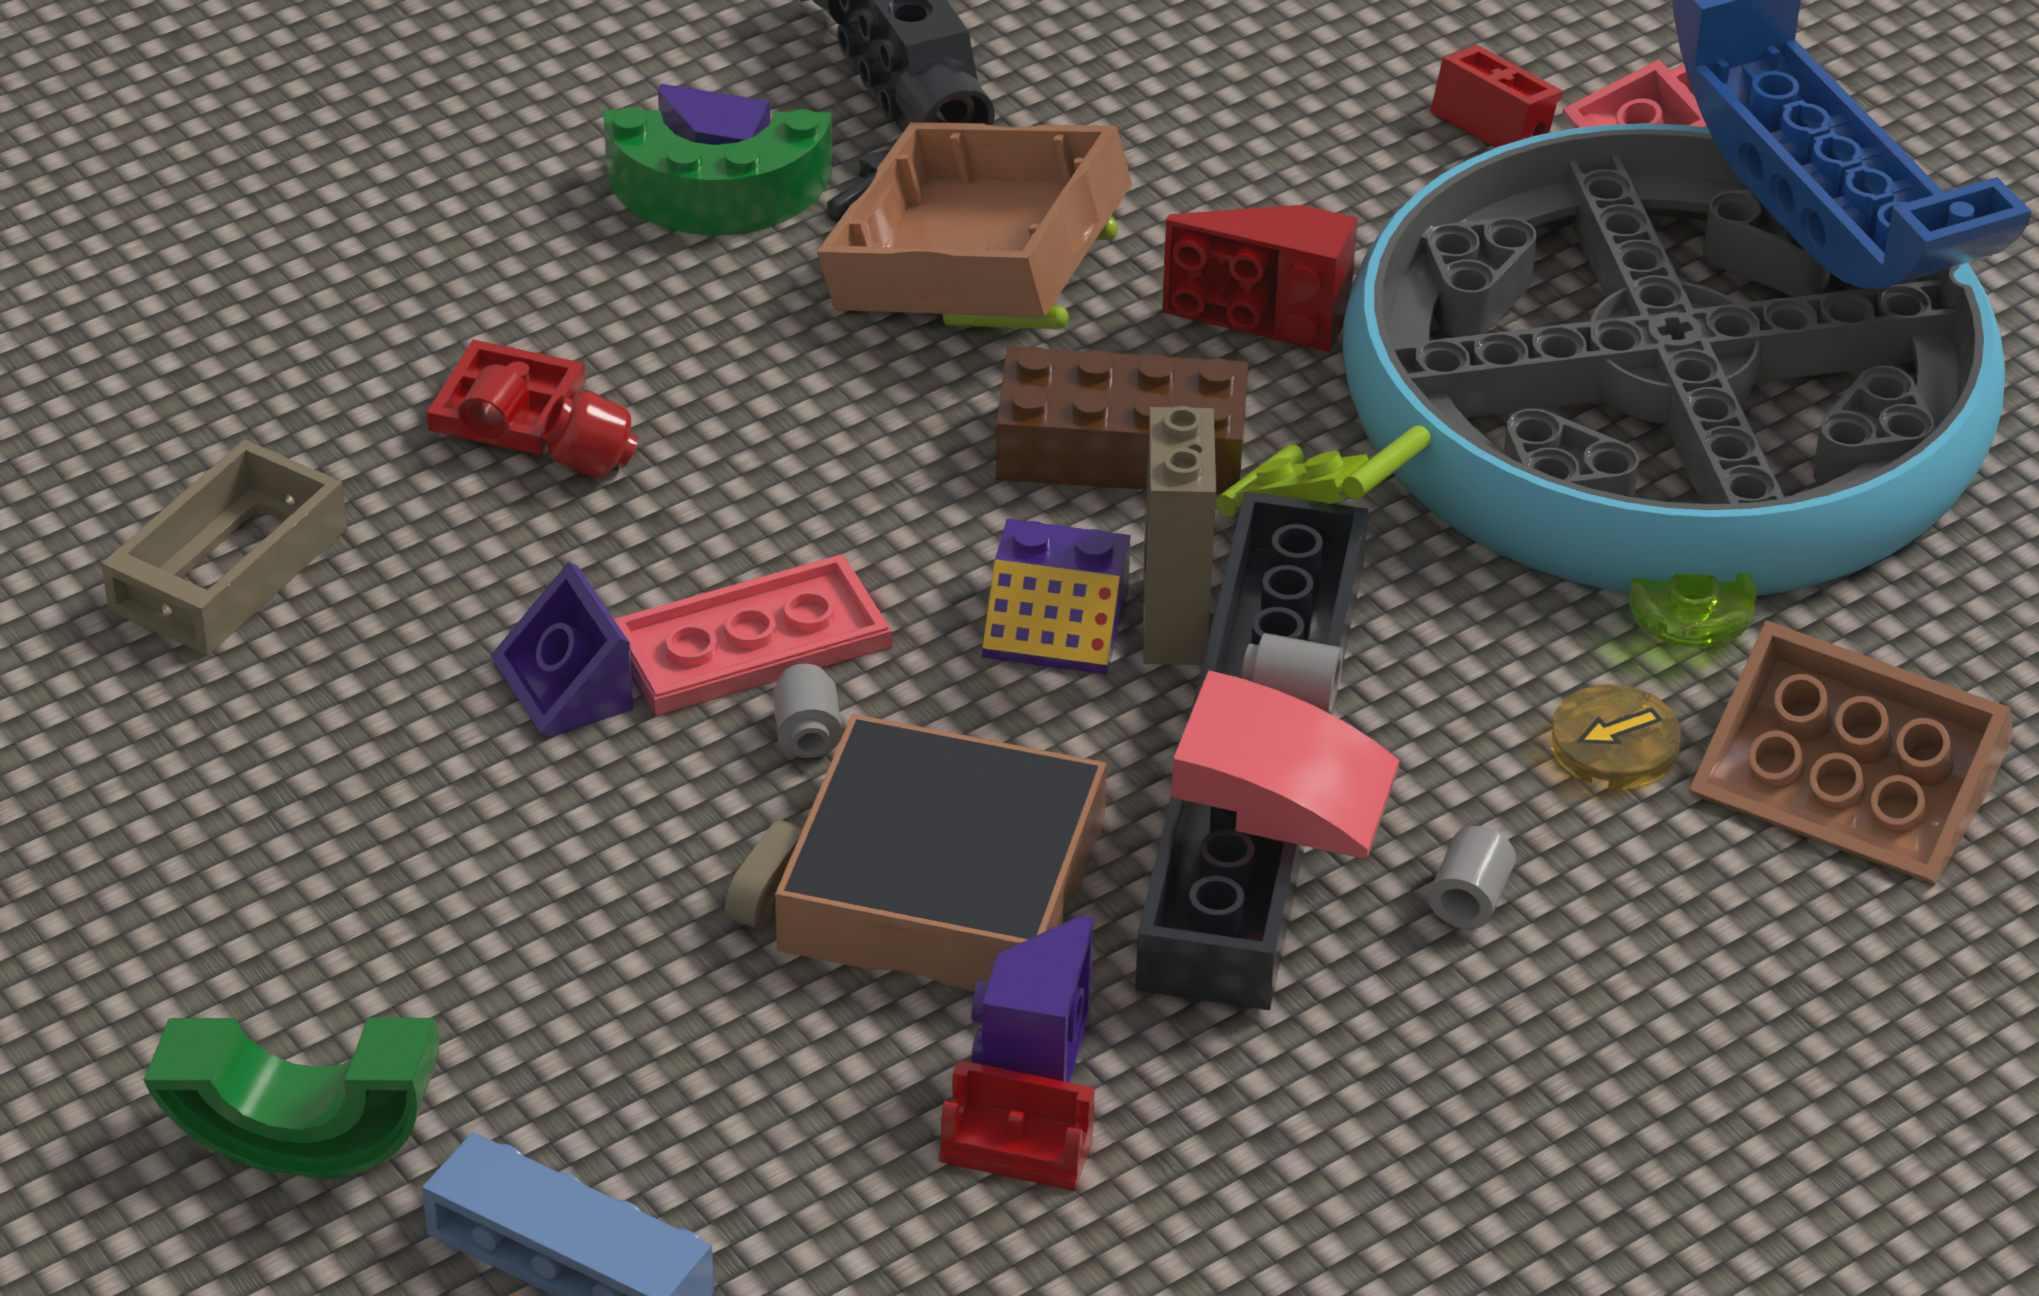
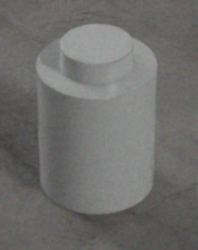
M1264 633L1259 645L1249 644L1247 647L1242 668V679L1281 691L1312 704L1323 711L1331 712L1336 700L1341 677L1343 648Z
M1468 826L1460 829L1454 835L1428 894L1429 904L1440 919L1462 929L1480 928L1491 920L1516 862V853L1509 840L1496 830L1483 826Z

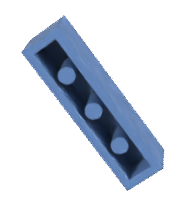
M472 1132L422 1187L427 1235L552 1296H712L714 1293L712 1245L704 1242L695 1233L687 1229H677L643 1213L637 1206L628 1201L611 1198L582 1184L580 1180L569 1173L552 1170L523 1156L522 1153L510 1145L498 1144L475 1132Z

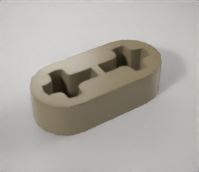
M777 820L769 827L739 867L731 881L725 900V914L727 918L758 930L768 925L776 914L775 893L803 827L783 820Z

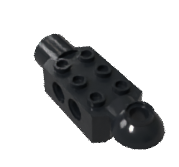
M812 0L819 7L825 9L833 20L839 24L837 37L842 54L846 58H852L858 67L862 83L866 88L872 87L879 98L885 117L888 119L893 118L902 133L910 122L977 123L993 126L995 110L992 101L978 83L969 30L947 0Z

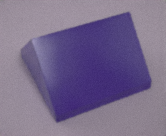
M568 561L490 655L539 732L549 738L633 710L630 642L580 568Z

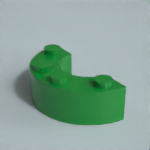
M632 107L620 110H603L606 174L613 193L634 214L651 223L671 230L699 235H733L769 228L783 223L809 208L823 194L831 178L833 168L832 112H813L806 109L794 110L792 112L775 111L770 124L756 136L738 143L710 145L691 142L675 135L663 123L661 110H641Z
M169 1018L143 1081L158 1106L174 1123L198 1142L229 1159L269 1172L311 1178L339 1177L362 1172L381 1164L398 1152L408 1140L438 1059L439 1033L435 1018H367L352 1059L344 1064L315 1067L293 1064L267 1053L246 1036L235 1018Z

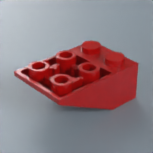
M1304 205L1169 214L1166 219L1162 313L1330 352L1343 327L1353 285L1357 217Z

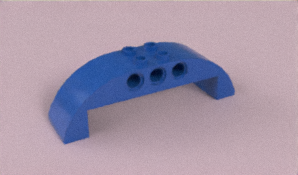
M1672 0L1679 47L1688 80L1701 115L1717 147L1743 184L1803 249L1824 269L1843 282L1861 288L1882 289L1981 260L2004 251L2020 237L2029 224L2031 210L1998 177L1944 192L1795 40L1801 0Z

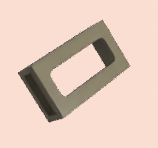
M1188 406L1150 407L1143 563V664L1203 665L1209 633L1216 501L1214 408H1191Z
M243 439L101 563L108 610L206 656L210 655L347 530L343 482L288 459L275 451H270ZM265 513L284 521L208 590L182 579L253 515Z

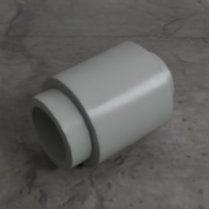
M797 664L786 669L780 675L772 694L778 742L785 752L798 758L823 756L831 752L839 744L842 737L836 685L822 668L813 664Z

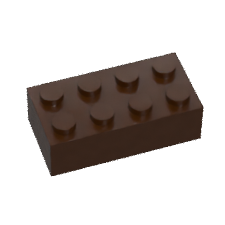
M1007 346L996 429V480L1146 490L1150 407L1188 406L1191 408H1214L1216 494L1221 495L1241 478L1249 362L1227 361L1221 358L1195 359L1167 357L1159 354L1132 355L1106 353L1097 350L1085 352L1045 349L1042 347L1023 348Z

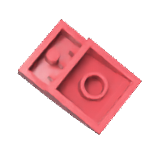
M1660 59L1562 109L1565 119L1574 128L1641 123L1689 125L1708 128L1691 89L1685 65L1683 64L1670 71Z
M1208 670L1173 758L1171 798L1236 811V831L1367 859L1399 769V759L1345 721L1312 704L1242 678Z

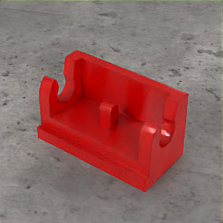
M1476 44L1442 58L1430 112L1497 148L1529 138L1532 131L1533 136L1549 133L1557 102L1561 101L1563 90Z
M958 1059L952 1079V1102L944 1101L942 1108L939 1162L1075 1191L1093 1141L1095 1088Z

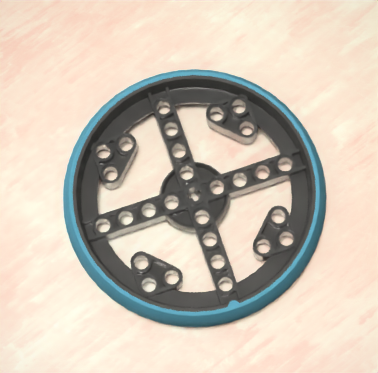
M1650 123L1609 124L1567 129L1499 146L1468 159L1441 174L1409 199L1388 220L1373 241L1353 281L1343 323V355L1350 395L1365 433L1377 453L1413 426H1423L1430 432V444L1396 470L1394 475L1434 515L1471 540L1501 556L1534 570L1571 582L1614 592L1659 598L1699 600L1745 598L1783 593L1814 586L1857 572L1888 557L1923 534L1949 511L1974 479L1989 452L2003 410L2005 363L2001 336L1989 298L1969 263L1882 289L1863 288L1824 293L1829 286L1831 273L1824 269L1803 249L1743 184L1717 147L1709 129L1689 125ZM1648 215L1707 220L1703 253L1710 263L1795 297L1737 303L1730 297L1708 287L1680 282ZM1570 220L1606 297L1597 306L1590 321L1485 334L1529 289L1532 283L1537 237L1534 227ZM1433 314L1441 329L1454 338L1429 340ZM1915 363L1916 385L1906 372L1891 366ZM1867 369L1860 374L1826 414L1820 424L1813 467L1814 479L1820 486L1784 497L1740 405L1750 395L1755 382ZM1606 401L1616 409L1633 417L1665 424L1702 504L1635 498L1639 457L1632 447L1541 409ZM1515 412L1507 421L1504 450L1488 440L1466 419L1469 417Z

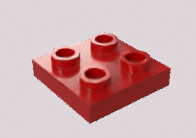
M473 339L427 411L428 431L542 455L548 445V442L542 439V430L547 415L560 396L564 395L569 398L574 392L582 389L586 382L585 363Z

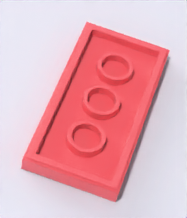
M843 554L614 619L630 642L631 674L655 716L778 681L780 675L786 669L797 664H813L823 668L892 647V630Z

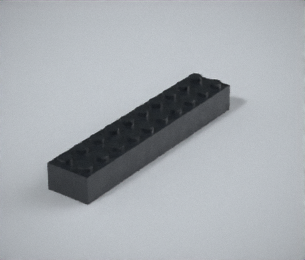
M1244 492L1192 710L1208 670L1242 678V668L1247 647L1249 644L1259 645L1264 633L1342 647L1344 663L1364 567L1368 508ZM1334 706L1332 711L1327 713L1333 715ZM1170 798L1138 930L1135 991L1270 1011L1305 846L1236 831V811Z

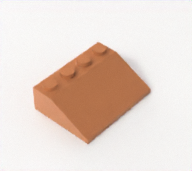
M1766 620L1692 781L1689 792L1691 795L1936 885L1987 796L2013 737L2011 710L2008 706Z

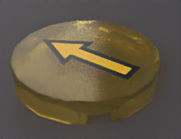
M1611 684L1583 688L1568 696L1554 712L1551 749L1558 763L1580 780L1592 784V777L1599 780L1609 781L1608 788H1636L1650 785L1669 773L1674 765L1675 757L1679 753L1681 725L1673 710L1653 694L1632 686Z

